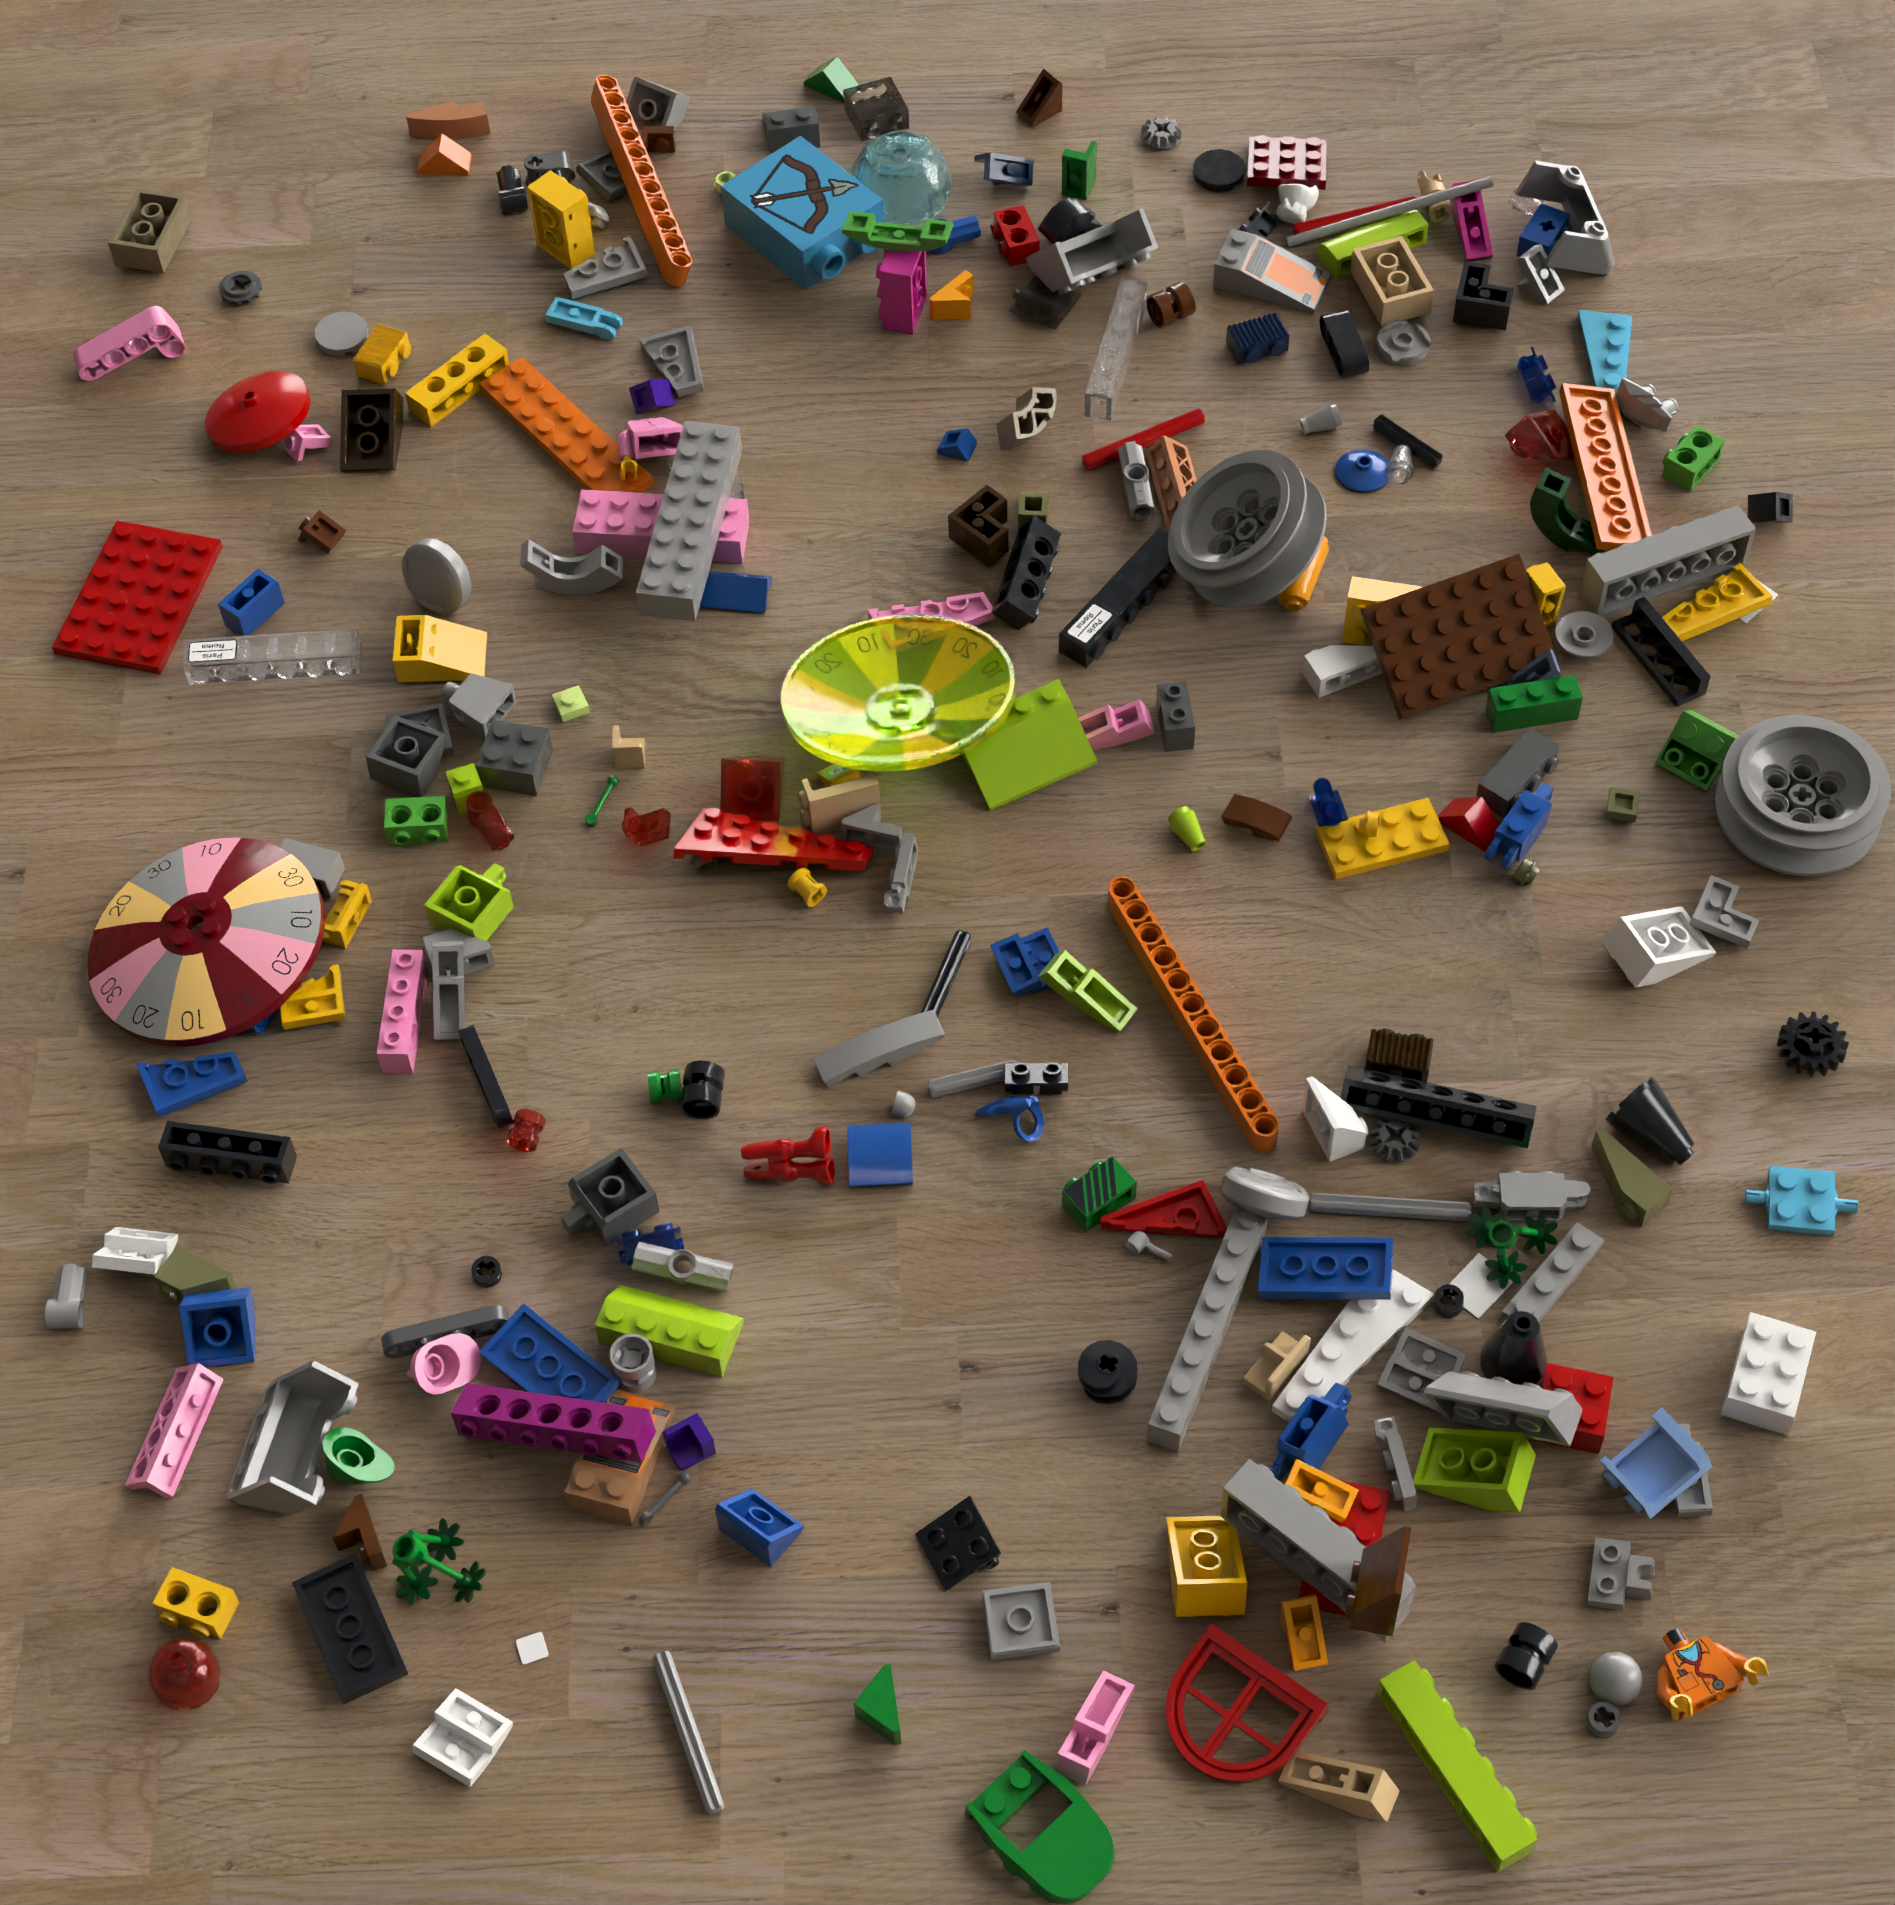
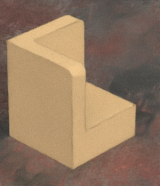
M614 725L612 751L615 768H645V738H621L619 725Z

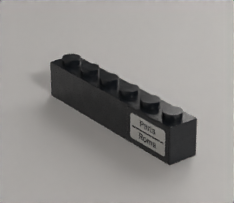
M1159 527L1059 633V652L1087 668L1094 659L1098 660L1102 656L1104 649L1111 641L1115 642L1118 639L1122 629L1127 624L1134 622L1138 612L1153 601L1155 594L1169 584L1171 577L1176 573L1168 552L1169 532Z

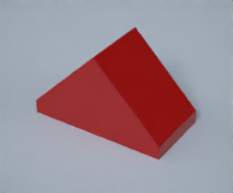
M1482 797L1453 799L1437 816L1440 824L1484 852L1494 840L1495 831L1500 825Z

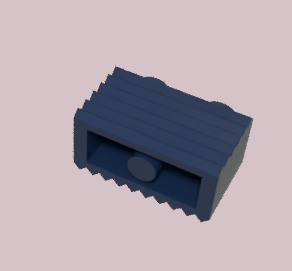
M1274 312L1268 316H1259L1257 319H1249L1243 323L1239 322L1238 324L1234 323L1232 326L1229 325L1227 327L1226 345L1237 365L1246 362L1254 363L1260 358L1271 355L1279 356L1288 351L1290 335L1278 314Z

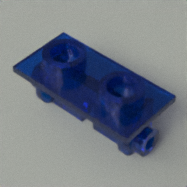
M1532 346L1530 348L1533 355L1521 357L1517 365L1529 392L1530 399L1540 403L1545 397L1551 395L1553 402H1555L1556 399L1552 390L1557 388L1551 374L1545 375L1544 371L1549 369L1542 354L1537 356Z
M1317 779L1313 784L1315 796L1309 797L1318 826L1331 827L1348 820L1339 791H1332V786L1328 779Z
M673 1223L655 1226L652 1233L642 1234L641 1230L622 1233L623 1239L616 1240L617 1246L624 1245L625 1250L619 1251L621 1264L628 1263V1266L633 1264L635 1250L639 1242L673 1250L684 1249L683 1239H676L675 1234L681 1233L680 1227L673 1228Z

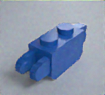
M1542 783L1534 794L1526 790L1522 793L1496 829L1494 840L1487 849L1484 859L1491 862L1497 853L1501 852L1505 854L1501 867L1506 870L1511 867L1515 860L1519 862L1523 859L1547 824L1552 808V803L1549 801L1552 798L1553 787Z
M1336 1382L1324 1397H1317L1312 1394L1305 1398L1278 1438L1277 1449L1279 1455L1274 1460L1271 1468H1269L1274 1474V1478L1278 1481L1283 1479V1476L1286 1475L1290 1468L1292 1469L1296 1459L1316 1469L1320 1468L1349 1425L1345 1416L1348 1412L1347 1405L1352 1396L1346 1386Z

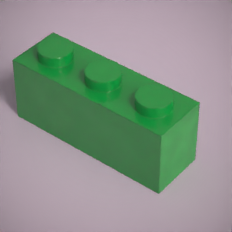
M1575 675L1490 688L1485 711L1492 731L1496 733L1576 720L1579 718L1583 696Z

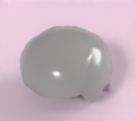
M1606 1652L1591 1664L1588 1683L1598 1700L1610 1703L1613 1706H1624L1635 1700L1642 1686V1673L1639 1665L1632 1657L1622 1652Z

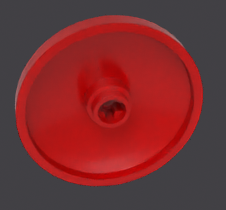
M270 371L256 374L237 382L214 401L205 418V429L212 443L222 451L229 453L258 451L281 441L303 422L310 409L311 396L303 380L293 373Z

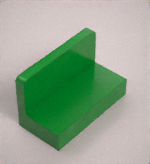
M1091 140L1086 153L1065 148L1062 154V195L1087 200L1096 181L1097 141Z

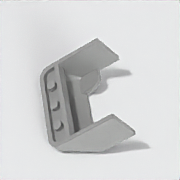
M1534 161L1517 188L1516 196L1561 203L1564 211L1570 213L1569 223L1573 232H1563L1545 260V266L1602 275L1608 274L1615 264L1609 235L1581 170L1575 166Z

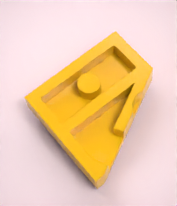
M338 964L329 967L330 973L315 981L314 978H311L303 983L280 1006L284 1030L346 1019L341 971Z

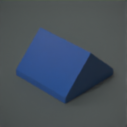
M752 1488L718 1503L715 1508L719 1530L770 1567L774 1565L804 1528V1525Z

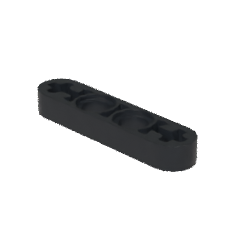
M474 1025L458 1030L468 1059L498 1129L514 1124L506 1100Z

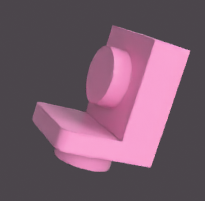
M319 424L299 425L285 438V450L295 461H302L305 448L316 450L317 448L329 447L331 437Z

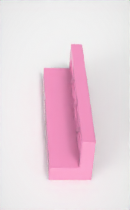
M199 1363L176 1368L125 1483L126 1487L131 1490L149 1488L164 1498L174 1496L224 1380L223 1378Z

